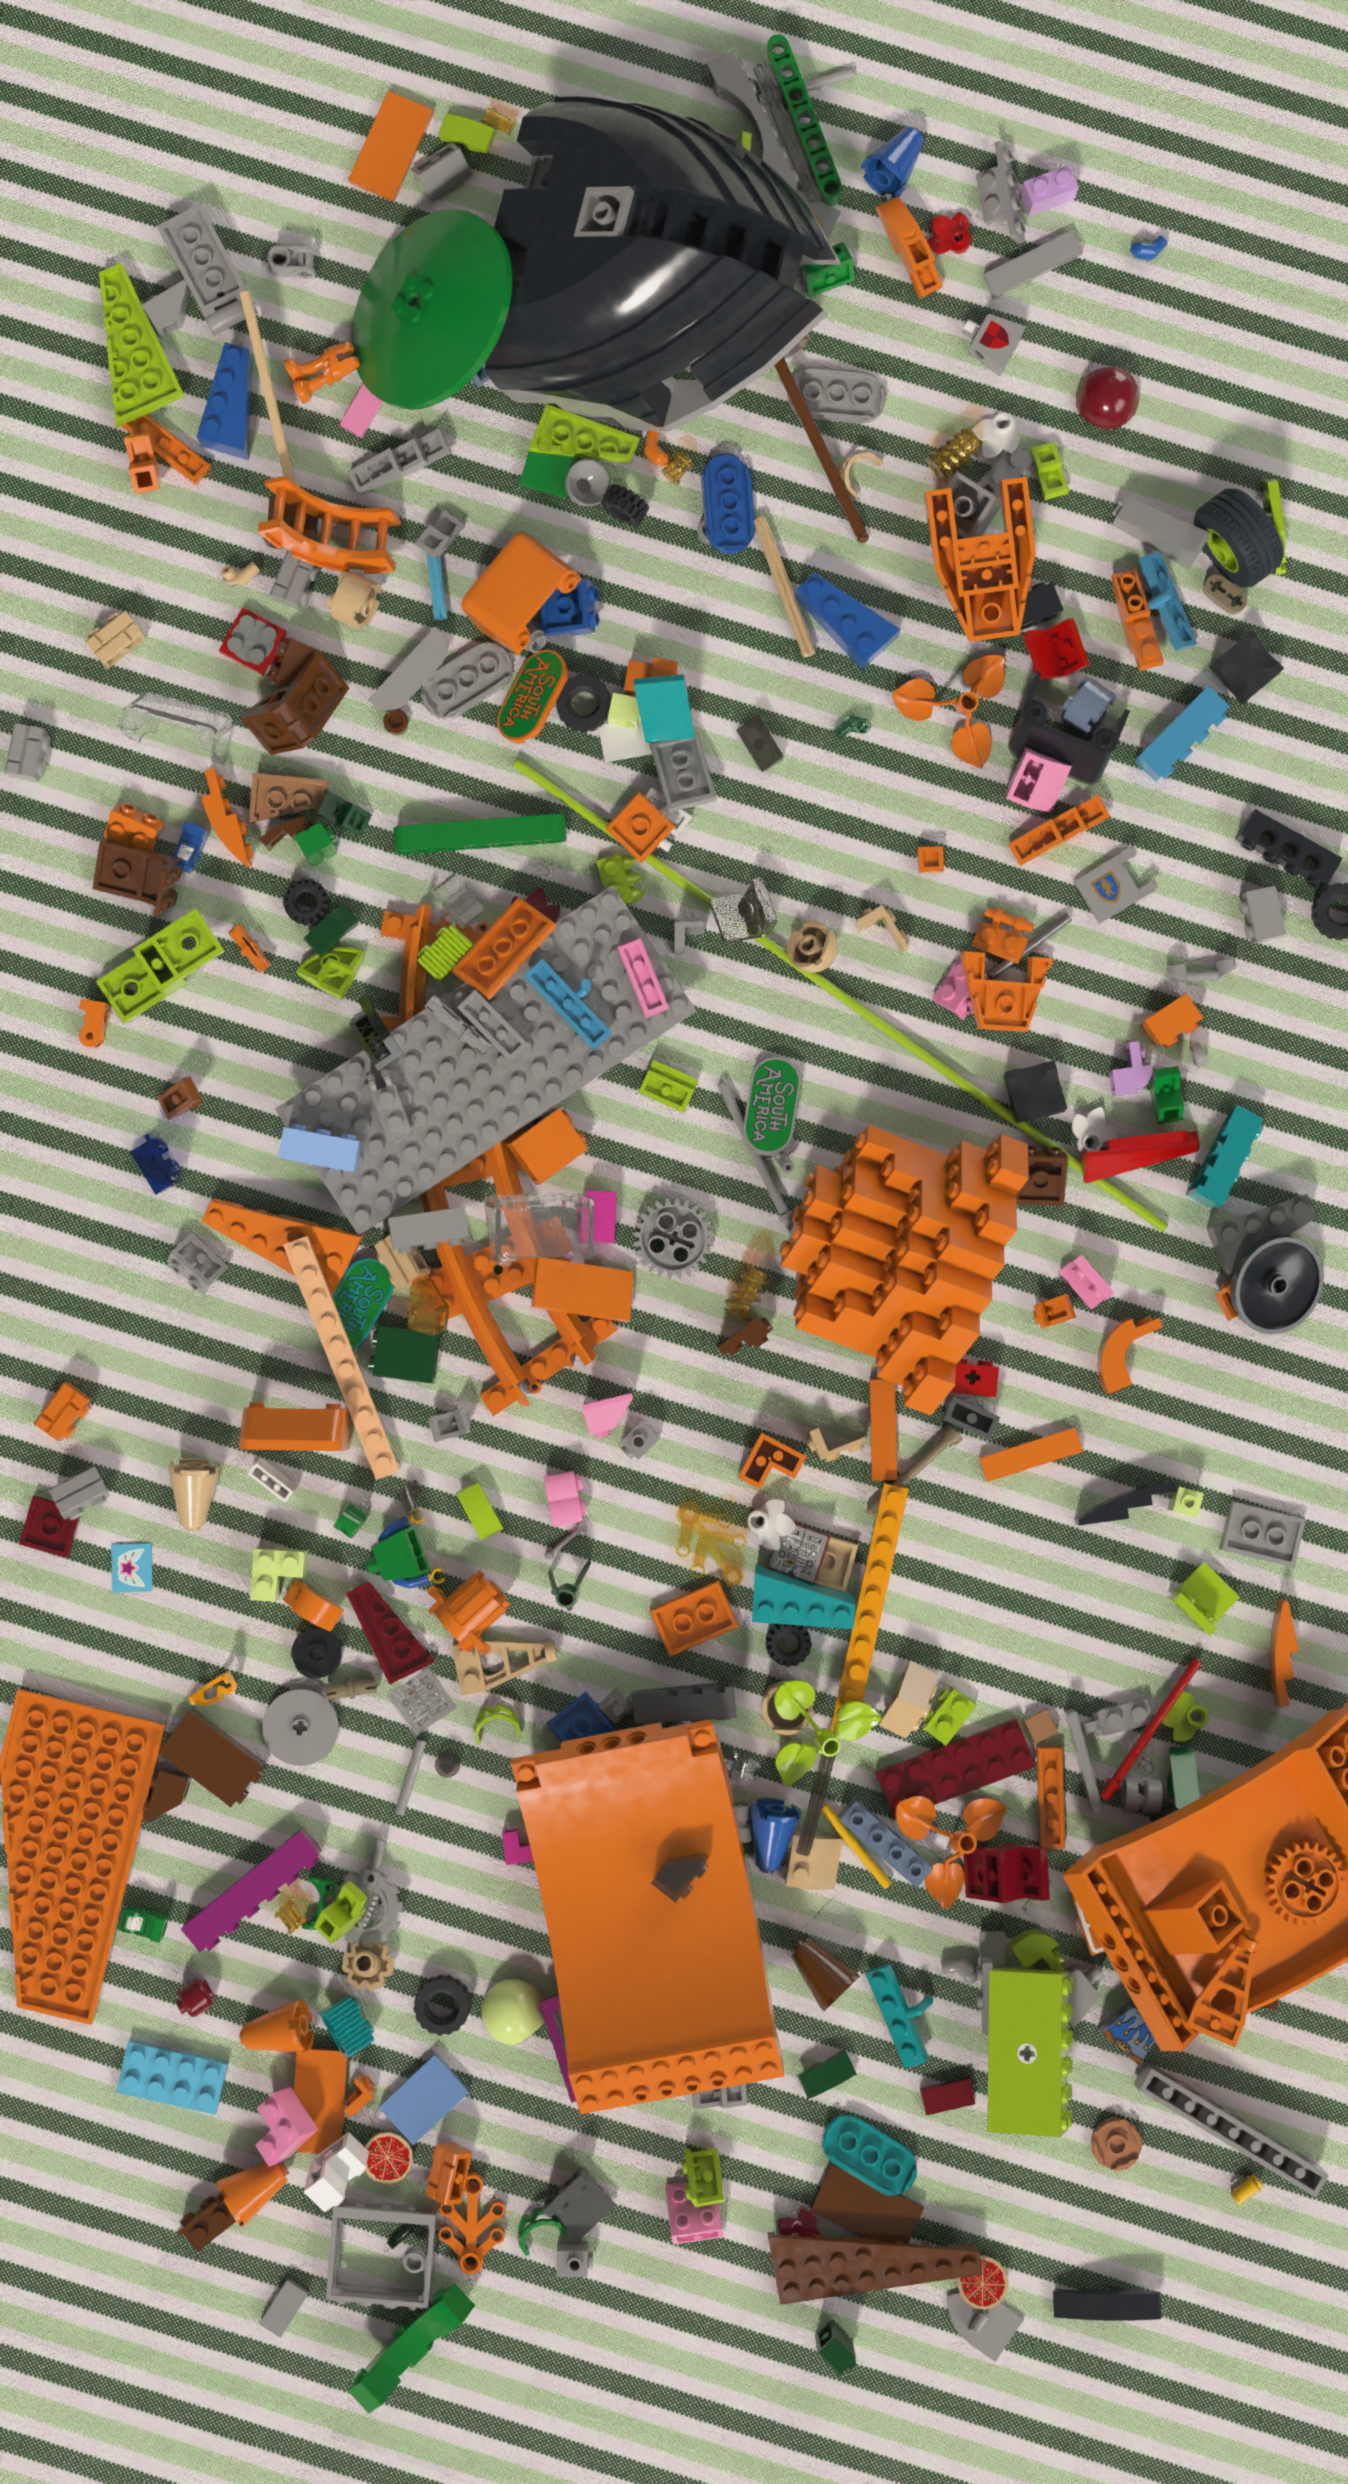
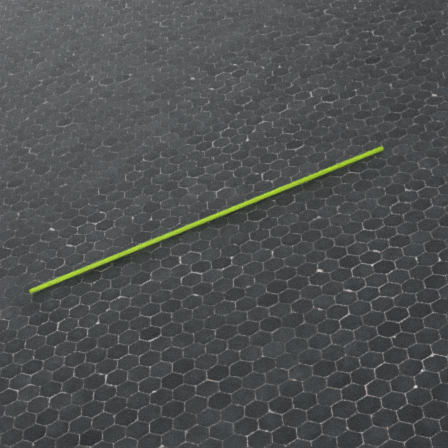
M517 759L513 765L514 768L615 839L605 829L609 825L606 820L525 762ZM652 853L645 860V862L1044 1148H1061L1027 1122L1016 1123L1013 1112L817 972L809 973L798 969L791 963V959L787 956V952L783 947ZM1061 1148L1062 1152H1066L1068 1157L1067 1164L1082 1174L1081 1161ZM1105 1178L1093 1181L1094 1184L1161 1232H1164L1169 1225Z

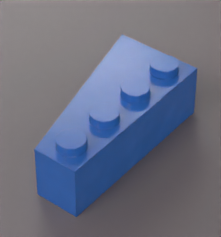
M224 343L196 437L201 447L249 460L253 358L247 348Z
M816 573L796 589L795 596L797 601L861 670L899 636L901 629Z

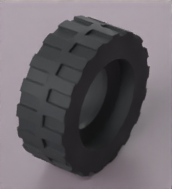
M579 674L573 678H568L556 701L560 720L565 723L567 728L582 733L593 732L598 727L604 725L605 720L607 721L611 705L610 693L606 689V685L600 682L597 677H591L588 674ZM579 692H588L596 700V707L589 715H578L572 709V698Z
M1336 883L1321 891L1314 899V905L1311 907V918L1314 921L1315 928L1320 931L1319 933L1327 936L1329 939L1342 940L1348 939V922L1343 924L1334 922L1329 916V906L1338 899L1348 902V883Z
M443 1974L431 1977L427 1982H424L414 2000L415 2018L421 2024L420 2026L428 2030V2033H435L438 2036H442V2034L449 2035L453 2031H458L466 2022L471 2008L470 1993L467 1992V1987L458 1978L455 1979L451 1975L443 1976ZM441 1992L451 1995L455 2002L453 2013L443 2018L434 2015L430 2009L431 1998Z

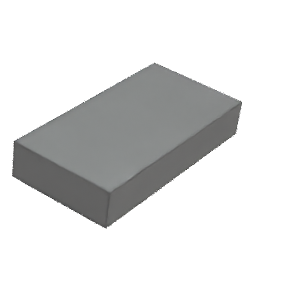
M287 2278L259 2324L281 2338L309 2294V2291L290 2278Z

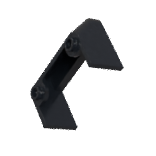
M1036 674L1008 740L1010 753L1021 758L1025 747L1071 765L1072 767L1067 777L1087 785L1097 783L1102 777L1115 750L1130 710H1124L1118 719L1114 731L1107 728L1099 729L1094 733L1089 743L1044 725L1047 709L1042 702L1032 699L1041 675Z

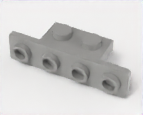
M997 141L994 144L998 166L976 174L983 220L985 224L990 225L1007 218L1011 239L1021 244L1024 243L1023 234L1026 232L1023 220L1020 218L1021 201L1015 189L1017 177L1014 171H1012L1011 165L1013 154L1010 147Z
M980 1931V1965H976V1980L981 1981V1991H977V2007H981L982 2034L988 2035L989 1970L996 1967H1006V1937L1004 1931Z

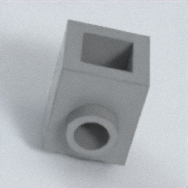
M642 1420L621 1441L624 1445L621 1449L630 1459L635 1456L639 1460L660 1437Z
M557 2243V2277H587L588 2268H593V2252H588V2243Z

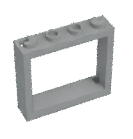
M344 2199L338 2206H333L326 2300L339 2301V2304L356 2302L358 2305L365 2307L380 2304L389 2309L405 2306L414 2311L416 2308H428L431 2299L438 2207ZM342 2219L428 2225L426 2243L427 2264L424 2269L423 2291L337 2284Z

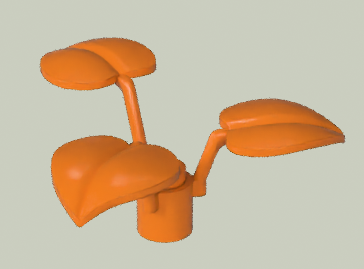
M987 655L970 662L963 672V681L972 688L970 692H965L956 699L933 701L935 698L933 686L924 679H912L893 691L894 703L905 717L913 721L928 719L932 715V706L954 705L958 713L966 715L964 723L965 728L956 730L952 736V751L961 761L977 768H982L990 755L991 735L983 723H975L970 726L969 722L972 717L971 712L979 704L977 695L982 698H990L1001 691L1005 679L1004 656Z
M913 1796L898 1802L896 1805V1821L904 1835L914 1840H922L926 1837L929 1828L932 1831L949 1837L951 1848L957 1851L946 1858L944 1864H933V1870L925 1878V1886L928 1893L944 1909H949L954 1904L964 1884L962 1866L958 1863L950 1862L958 1857H963L964 1853H972L977 1846L976 1840L988 1841L996 1835L1008 1808L1003 1803L988 1798H978L970 1801L962 1811V1818L967 1824L964 1828L965 1832L955 1831L954 1833L931 1825L936 1818V1809L928 1798Z

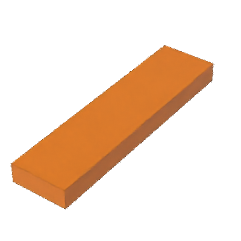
M147 414L121 426L131 435L149 432L154 453L195 486L199 484L212 468L206 460Z
M884 1379L869 1380L871 1480H897L895 1383Z
M1076 1427L980 1457L979 1460L986 1482H990L1083 1452Z
M1061 1745L1036 1746L1039 1847L1065 1849L1063 1747Z

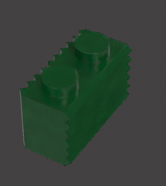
M830 2320L815 2335L816 2348L820 2357L840 2376L843 2372L848 2373L856 2365V2355L853 2340L849 2338V2335H846L845 2331H842V2327H839L835 2320Z

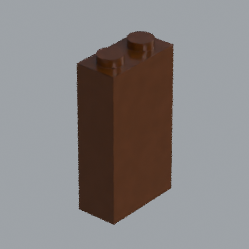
M194 1708L187 1713L158 1751L229 1807H232L236 1802L241 1804L249 1794V1791L246 1790L251 1782L256 1784L265 1773L262 1770V1767L265 1765L263 1760Z

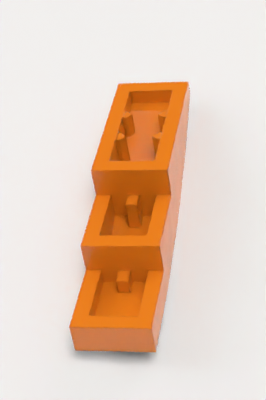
M1098 794L1058 817L1050 819L1008 845L1018 864L1022 866L1110 818L1111 815Z
M1284 1599L1277 1601L1270 1641V1680L1274 1704L1278 1707L1290 1705L1284 1680L1294 1678L1289 1653L1299 1651L1289 1602Z

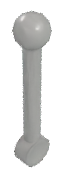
M580 1522L577 1529L552 1550L545 1552V1558L548 1560L553 1559L554 1554L577 1534L587 1530V1524Z

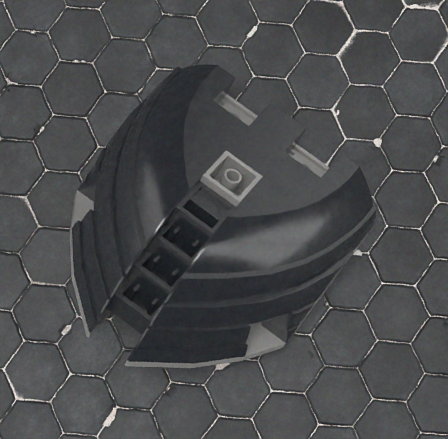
M555 97L554 102L540 105L523 116L517 142L533 156L525 189H504L494 229L503 239L510 257L512 295L505 325L493 351L485 362L484 369L494 385L513 401L519 403H554L563 410L582 417H612L627 430L670 431L717 407L769 371L827 316L828 313L812 299H807L796 291L794 287L800 265H840L839 258L813 211L771 165L738 142L716 132L709 125L691 117H681L663 109L642 104L621 103L595 97ZM690 366V370L698 380H676L672 376Z

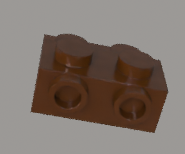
M1028 1146L1029 1179L1017 1193L1016 1204L1064 1206L1068 1161L1066 1152H1062V1149L1059 1147H1047L1046 1151H1036V1147Z
M756 1316L718 1346L717 1349L723 1356L727 1353L729 1356H732L742 1348L740 1344L742 1341L748 1348L754 1346L757 1349L769 1340L766 1335L774 1328L765 1317L760 1320Z

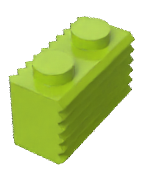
M453 924L449 928L446 926L441 928L435 936L437 940L431 946L429 944L425 945L418 953L420 957L417 960L418 963L440 984L453 972L452 969L474 946Z

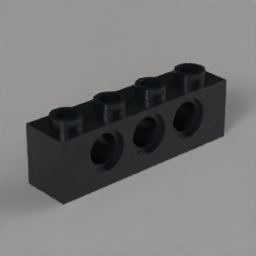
M1256 809L1249 814L1236 838L1237 841L1241 842L1240 846L1251 852L1257 851L1262 854V858L1265 861L1282 865L1284 871L1293 876L1300 875L1306 879L1305 882L1314 888H1324L1328 885L1343 859ZM1262 833H1266L1270 836L1271 844H1265L1262 842ZM1284 845L1291 847L1293 850L1292 856H1286L1283 853ZM1305 858H1311L1314 861V869H1310L1305 865Z

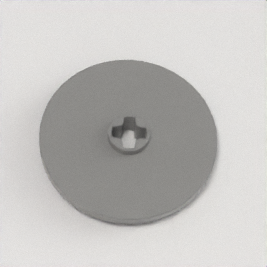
M309 1689L290 1690L278 1696L268 1707L263 1719V1737L269 1750L279 1760L295 1766L310 1765L324 1758L335 1745L339 1733L338 1716L333 1705L320 1693ZM300 1720L303 1721L304 1726H307V1730H304L302 1734H299L298 1729L294 1728V1725H297Z

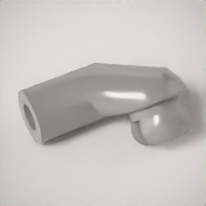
M957 1958L941 1961L943 1974L957 1972L964 1978L966 1983L972 1984L976 1982V1968L966 1959Z

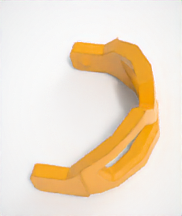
M227 1671L198 1689L188 1699L192 1705L195 1703L200 1706L211 1705L223 1700L224 1693L228 1695L234 1693L237 1689V1683L230 1671ZM221 1680L225 1684L230 1682L231 1686L229 1688L218 1685L216 1697L208 1700L204 1699L203 1692Z

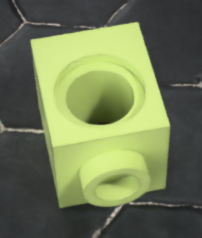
M613 693L608 723L638 729L641 718L636 697Z
M1176 1486V1492L1171 1493L1167 1510L1198 1518L1204 1493Z

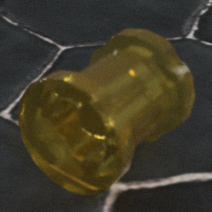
M677 451L674 454L675 458L668 467H663L661 470L665 478L675 485H679L680 479L685 472L694 467L693 462L685 454ZM680 465V468L675 472L674 470Z
M292 1900L288 1901L273 1914L275 1917H279L288 1928L287 1933L289 1935L307 1921V1918L302 1917L294 1908Z

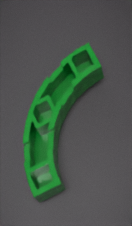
M455 2283L446 2289L443 2286L439 2288L432 2296L429 2307L422 2308L407 2324L400 2323L392 2332L394 2337L381 2349L365 2369L362 2367L352 2377L354 2383L348 2389V2392L368 2413L382 2406L402 2381L398 2376L402 2375L408 2367L413 2368L431 2350L433 2341L439 2336L444 2338L461 2325L475 2307V2304Z

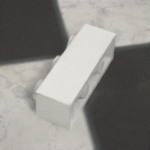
M260 1458L248 1473L249 1476L284 1503L298 1487V1485L263 1458Z

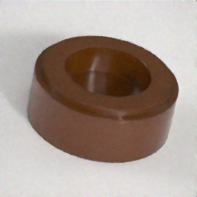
M395 709L389 710L385 714L383 724L388 733L401 735L408 729L409 720L404 711Z

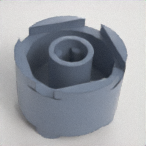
M1085 676L1077 687L1079 691L1076 696H1070L1063 705L1064 711L1061 718L1086 737H1089L1090 733L1093 734L1108 714V707L1106 706L1108 703L1113 706L1117 695L1094 679Z

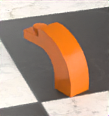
M1151 1315L1137 1321L1138 1326H1135L1132 1318L1126 1319L1107 1334L1100 1347L1097 1361L1098 1375L1105 1394H1110L1132 1385L1125 1367L1126 1351L1129 1345L1137 1338L1163 1328L1160 1318L1152 1319Z

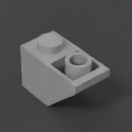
M185 280L170 284L166 291L159 295L150 296L142 304L147 317L161 339L183 327L191 295Z

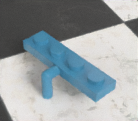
M1162 553L1144 555L1139 558V562L1153 597L1148 601V607L1159 610L1161 620L1164 622L1169 640L1175 651L1195 646L1197 641Z
M543 959L524 975V978L593 1051L612 1034L581 1000L592 989L590 980L583 979L581 986L573 992Z

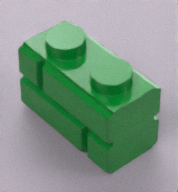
M317 823L311 826L309 831L304 830L295 835V839L304 856L313 866L323 862L324 858L329 859L337 854L335 846L339 843L329 826L324 828L322 824Z

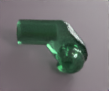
M849 716L833 730V733L840 740L849 732L865 734L871 730V723L864 717Z

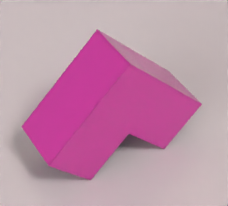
M518 1829L502 1831L506 1865L534 1861L530 1843L520 1844Z

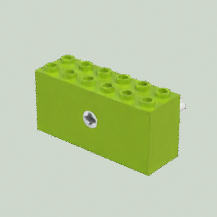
M996 1967L989 1970L987 2132L1061 2137L1068 2131V2127L1072 2126V2111H1068V2100H1072V2084H1068V2074L1072 2073L1073 2060L1072 2057H1068V2048L1072 2047L1073 2032L1068 2030L1069 2020L1073 2018V2005L1069 2004V1993L1073 1992V1978L1069 1977V1971Z

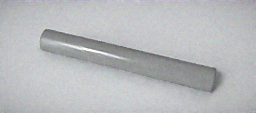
M417 1739L396 1805V1814H405L426 1746L425 1740Z

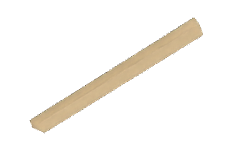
M250 291L240 292L241 301L283 476H288L296 484Z

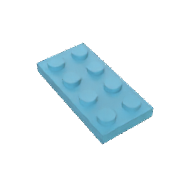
M129 2040L116 2092L216 2115L229 2062Z

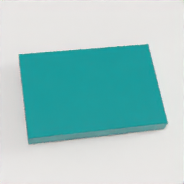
M684 674L634 679V689L645 743L695 738Z

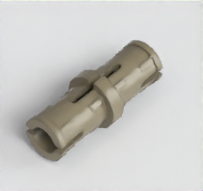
M376 1677L354 1681L353 1678L347 1679V1682L325 1684L326 1700L343 1697L354 1699L357 1695L376 1694Z

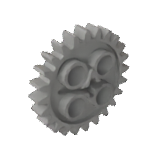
M666 1198L665 1206L656 1201L657 1209L653 1210L648 1206L649 1215L640 1214V1217L644 1220L643 1224H635L636 1227L641 1229L640 1232L633 1233V1236L640 1240L635 1242L633 1246L641 1247L636 1256L644 1255L645 1259L641 1264L650 1263L649 1272H652L655 1268L659 1269L658 1277H661L663 1272H667L668 1279H671L673 1273H676L678 1279H681L683 1271L688 1276H691L690 1268L693 1267L699 1271L700 1268L697 1263L700 1261L706 1264L707 1261L703 1255L712 1253L706 1248L707 1245L714 1244V1241L709 1240L707 1237L714 1234V1231L706 1230L711 1221L703 1222L702 1219L706 1213L703 1212L698 1215L696 1213L698 1205L692 1209L688 1208V1200L683 1206L680 1205L679 1198H676L674 1204H671L670 1200ZM670 1216L674 1222L673 1226L670 1229L661 1228L659 1225L661 1217ZM689 1224L695 1226L697 1229L696 1236L686 1238L682 1232L684 1226ZM656 1229L668 1235L677 1232L679 1239L693 1243L695 1247L690 1248L678 1242L670 1245L669 1239L653 1234L652 1230ZM654 1239H660L664 1242L665 1247L662 1252L654 1253L650 1249V1243ZM677 1248H684L688 1252V1258L684 1262L675 1260L673 1253Z

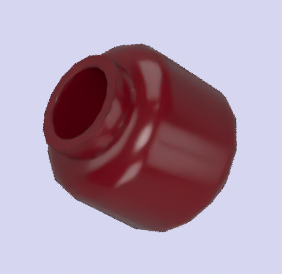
M196 1978L178 1989L179 1999L175 2000L182 2014L187 2012L189 2016L196 2017L212 2007V1999L215 1996L206 1980L202 1982Z

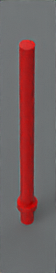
M1195 1658L1191 1660L1112 1778L1108 1777L1106 1780L1107 1785L1099 1795L1104 1800L1108 1801L1115 1790L1121 1788V1781L1202 1663Z

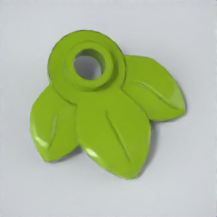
M1183 1691L1162 1721V1724L1169 1728H1174V1741H1187L1193 1737L1196 1730L1202 1729L1207 1725L1209 1714L1205 1707L1195 1703L1191 1694ZM1193 1712H1197L1200 1716L1197 1722L1191 1718Z

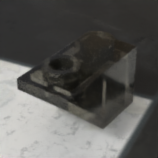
M703 1853L668 1858L653 1878L651 1884L675 1903L680 1897L685 1899L693 1888L690 1884L696 1876L700 1879L709 1866L706 1862L709 1856Z

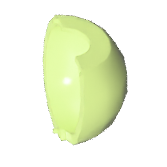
M505 1979L496 1983L486 1993L481 2005V2016L486 2030L497 2041L507 2045H515L529 2037L545 2021L539 2004L544 1999L541 1991L532 1983L520 1979Z

